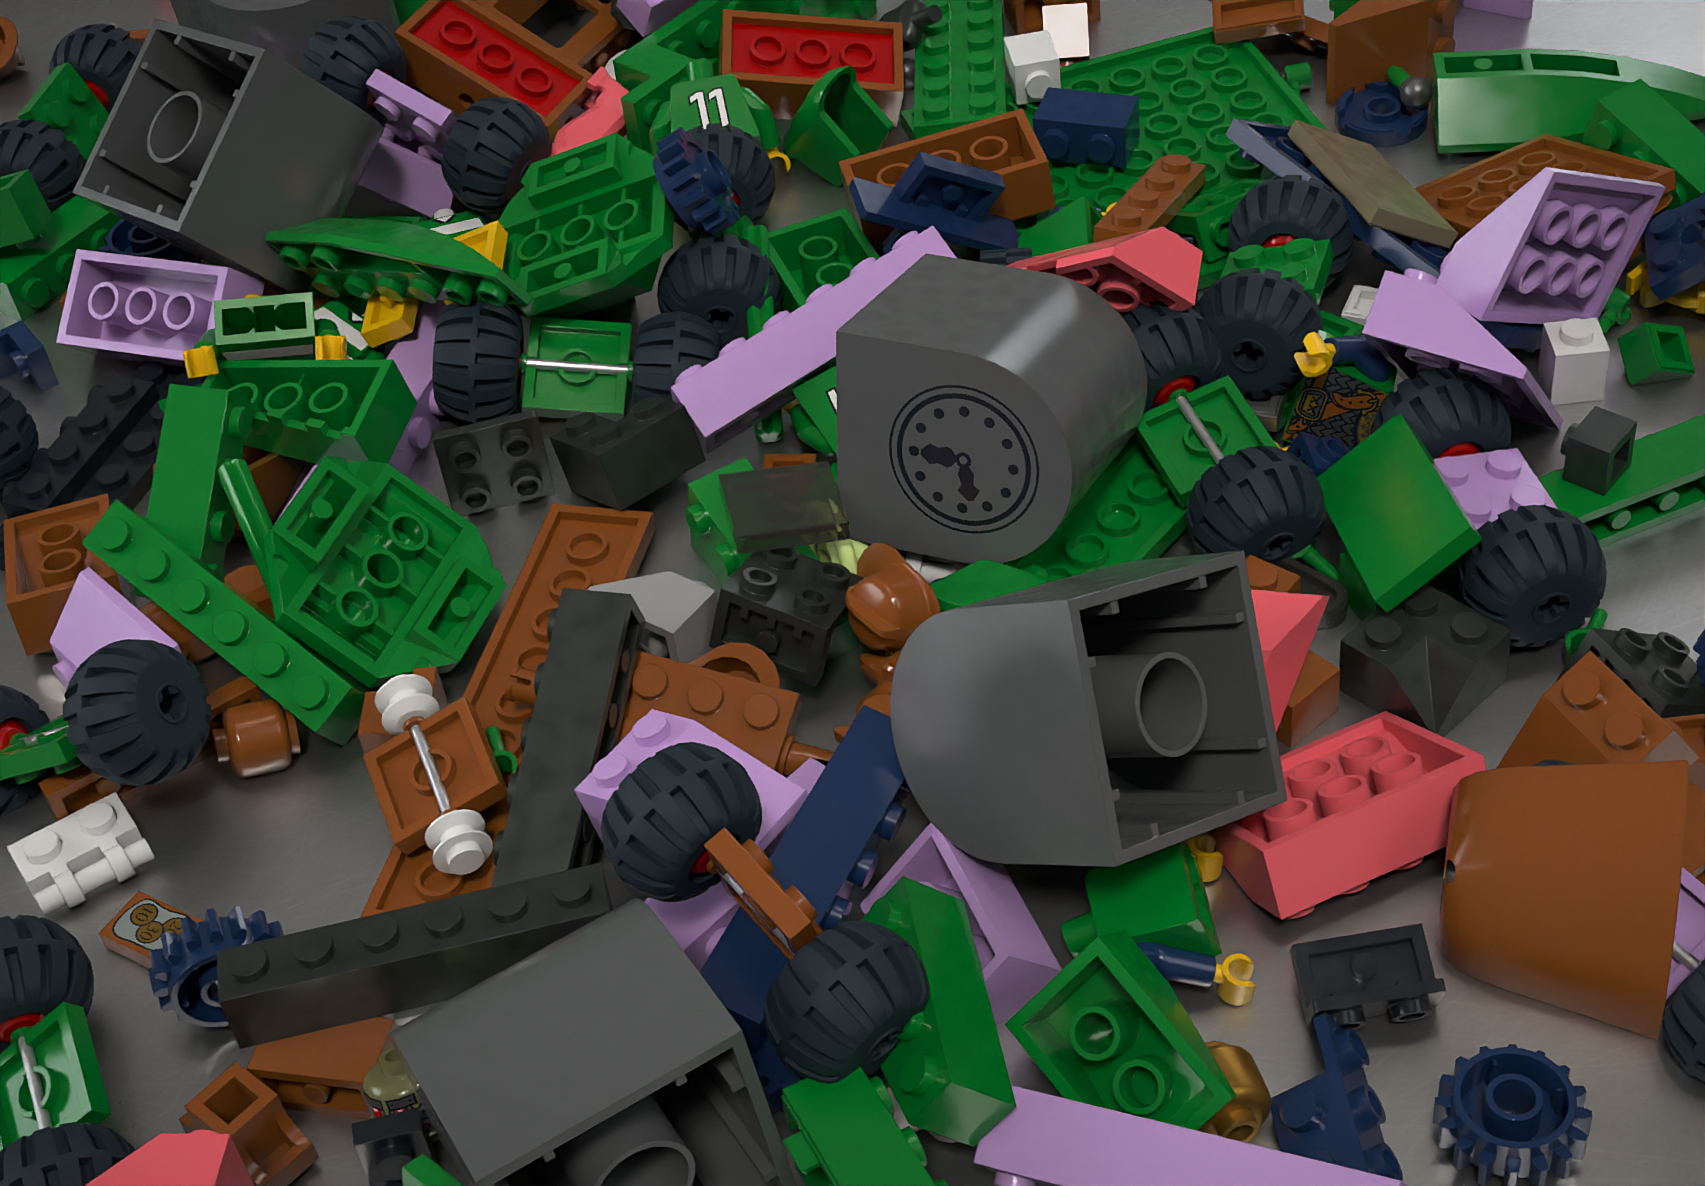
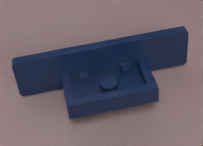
M919 151L894 188L856 177L848 185L859 216L872 224H884L908 232L917 231L919 234L934 226L943 240L953 245H965L984 251L1018 248V238L1020 236L1013 221L987 213L1006 188L1001 175L998 173Z
M1327 1013L1313 1018L1326 1072L1272 1097L1273 1104L1270 1111L1280 1151L1402 1181L1403 1174L1399 1162L1391 1148L1384 1142L1380 1124L1386 1122V1115L1379 1097L1372 1087L1368 1085L1364 1068L1369 1066L1370 1060L1361 1038L1352 1028L1344 1030L1341 1026H1337L1336 1022Z

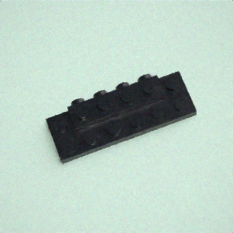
M144 361L130 377L113 374L104 386H93L87 397V405L76 417L68 416L63 420L60 426L59 437L49 448H39L34 453L31 469L20 481L12 480L5 486L1 504L8 517L7 519L106 493L110 497L111 504L117 499L134 509L152 487L154 476L153 464L156 463L164 418L158 401L167 398L169 384L195 386L203 383L207 376L188 379L187 371L184 367L166 365L157 361ZM2 523L0 526V570L5 571L4 524Z

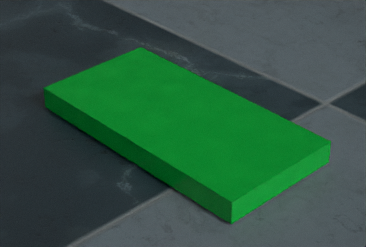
M1402 414L1393 416L1317 477L1324 495L1326 511L1374 601L1386 613L1403 602L1482 540V537L1423 442Z

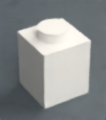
M1048 30L1004 37L1006 77L1017 105L1042 101L1048 87L1061 88L1060 59Z
M1573 318L1566 321L1543 323L1538 374L1546 396L1552 405L1600 401L1604 399L1610 349L1597 318Z

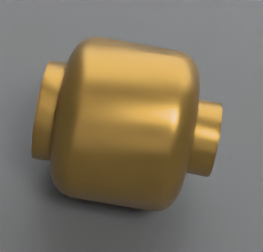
M1220 1041L1205 1042L1237 1096L1198 1131L1247 1143L1258 1134L1261 1125L1270 1114L1273 1104L1270 1092L1252 1055L1240 1046L1229 1045Z

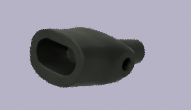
M906 0L899 7L885 13L879 21L902 23L903 52L913 50L919 44L925 27L935 24L942 19V11L937 5L927 7L922 0Z

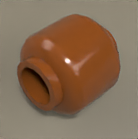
M263 699L229 706L225 709L222 716L223 728L212 730L218 764L230 762L233 773L241 779L285 771L291 764L292 755L300 754V742L295 717L290 711L283 710L281 704L275 699Z

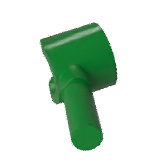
M1308 62L1287 65L1284 70L1286 75L1285 81L1300 99L1301 91L1312 88V73Z
M1616 286L1599 320L1604 336L1615 323L1624 325L1631 317V310L1626 306L1631 301V295Z
M1311 544L1290 557H1300L1308 565L1313 566L1334 586L1339 587V570L1321 556L1320 552Z
M1596 609L1586 628L1575 629L1567 635L1564 650L1565 663L1569 662L1570 657L1575 653L1591 628H1603L1608 617V613L1604 609Z
M488 727L485 733L501 773H519L520 766L518 760L513 753L505 750L499 727Z

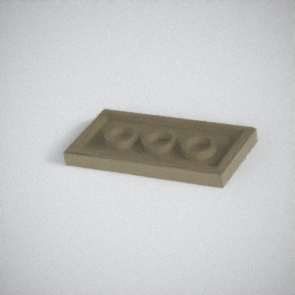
M1298 120L1294 121L1287 134L1289 139L1370 226L1437 247L1450 249L1458 232L1373 145Z

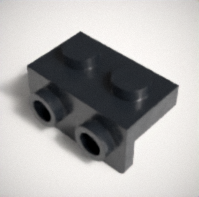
M1422 923L1293 944L1290 949L1307 1027L1314 1026L1313 1018L1323 1013H1327L1336 1022L1337 1026H1341L1344 1030L1349 1028L1355 1030L1367 1024L1366 1017L1390 1013L1393 1022L1413 1021L1431 1015V1007L1437 1006L1447 992L1444 979L1435 978Z

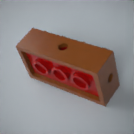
M428 0L394 33L405 53L407 61L405 81L459 115L467 111L469 106L484 98L506 97L528 105L542 118L550 132L551 141L554 143L555 136L563 125L586 112L582 109V106L592 92L586 86L593 74L473 0Z
M723 9L719 43V75H735L740 87L750 88L771 108L774 119L793 120L808 92L819 78L831 69L853 66L856 70L859 85L893 123V127H897L904 95L902 23Z

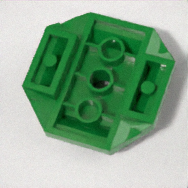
M613 133L530 164L521 180V183L524 185L523 188L510 200L498 221L508 233L502 270L533 297L529 305L507 304L525 317L534 315L537 317L571 319L652 291L662 255L673 248L675 213L655 175L653 168L655 156L633 146L631 141L618 133Z
M324 456L263 540L275 623L369 688L383 686L388 680L398 675L412 674L414 668L437 667L439 674L450 672L460 662L507 586L499 569H494L489 550L477 527L388 463L366 460L344 461L342 457Z

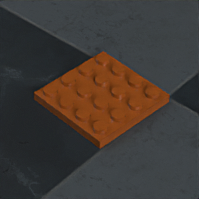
M1544 134L1415 188L1458 232L1455 239L1458 241L1545 167L1657 182L1666 187L1663 194L1676 189L1674 169Z

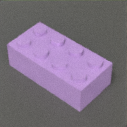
M76 249L56 343L99 357L141 363L144 361H157L166 365L186 368L183 351L193 349L206 331L215 328L214 301L245 298L247 294L262 296L265 282L224 266Z

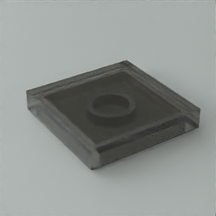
M828 461L719 474V491L737 553L743 554L850 539V522Z

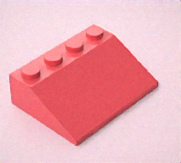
M1384 711L1281 755L1280 759L1288 801L1215 828L1207 833L1216 841L1214 852H1219L1224 856L1223 865L1251 901L1281 920L1285 918H1299L1311 913L1315 909L1316 904L1339 894H1351L1361 891L1370 884V880L1392 870H1404L1415 867L1424 860V856L1446 847L1453 788L1462 778L1475 772L1487 770L1484 757L1476 751Z

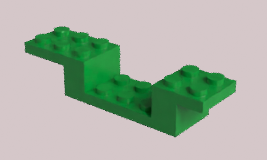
M699 0L613 60L616 82L621 83L622 87L629 91V93L620 98L628 140L631 141L633 146L650 153V127L660 105L665 101L671 100V86L675 83L688 81L685 67L690 61L702 58L710 60L715 76H719V43L723 9L867 20L877 13L876 0Z

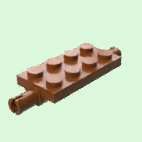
M638 651L617 745L632 730L639 719L646 716L651 709L695 720L786 778L810 757L826 766L834 754V751L798 742V736L794 735V728L802 703L799 693ZM517 664L513 666L509 675L517 678L516 682L507 680L505 687L506 700L535 706L537 697L534 691V677L536 671L526 669Z

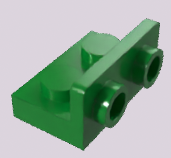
M1243 178L1185 204L1168 223L1169 230L1174 233L1190 234V237L1197 239L1199 249L1203 251V261L1213 262L1230 253L1228 228L1233 210L1238 202L1254 186H1258L1264 180Z

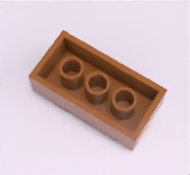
M1023 108L839 161L852 216L880 258L886 255L882 250L884 248L882 243L895 227L884 224H872L859 216L848 185L856 177L894 188L919 151L1000 174L1006 188L987 213L1013 221L1032 217L1040 212L1056 208L1049 162Z

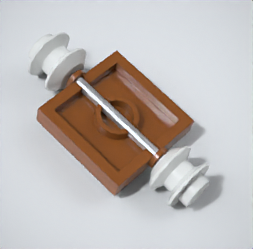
M415 674L395 676L380 687L374 700L377 710L382 714L381 720L384 729L395 737L363 755L394 845L407 855L427 844L434 851L432 859L439 871L457 875L471 873L481 867L493 850L492 839L484 832L485 821L479 812L506 797L508 788L476 709L465 696L440 710L437 700L432 697V686L425 677Z

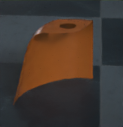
M1688 761L1521 766L1479 771L1462 778L1453 788L1437 941L1442 957L1455 969L1477 980L1657 1040L1664 1014L1676 930L1686 830ZM1451 860L1456 868L1455 878L1452 882L1446 883L1447 861Z

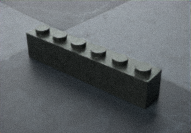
M563 588L558 609L554 608L549 615L547 636L550 644L545 663L541 662L535 672L534 691L537 698L532 717L526 718L522 726L521 748L523 756L519 773H514L508 784L507 803L510 810L505 830L498 832L494 842L493 860L496 868L491 888L590 865L597 832L574 789L593 771L594 766L617 746L645 618L631 594Z
M600 862L218 950L217 972L220 1006L239 1048L242 1049L447 1001L612 911L613 906L602 864Z

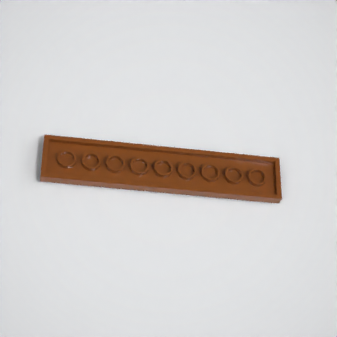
M552 503L463 694L475 707L484 731L490 726L499 727L505 750L510 751L516 756L519 766L523 756L521 748L522 726L526 718L532 717L534 706L506 700L505 687L507 680L513 682L517 680V678L509 675L513 666L517 664L526 669L536 671L541 662L545 663L550 644L547 636L548 619L551 611L554 608L558 609L563 588L587 590L590 586L636 577L656 529L653 512L620 511L611 508ZM503 772L501 774L508 788L513 773ZM507 796L479 812L485 821L484 832L491 837L493 847L498 832L505 830L510 810ZM427 844L407 855L393 845L360 918L491 888L496 868L493 860V850L477 870L468 874L457 875L441 872L435 867L432 859L434 851Z

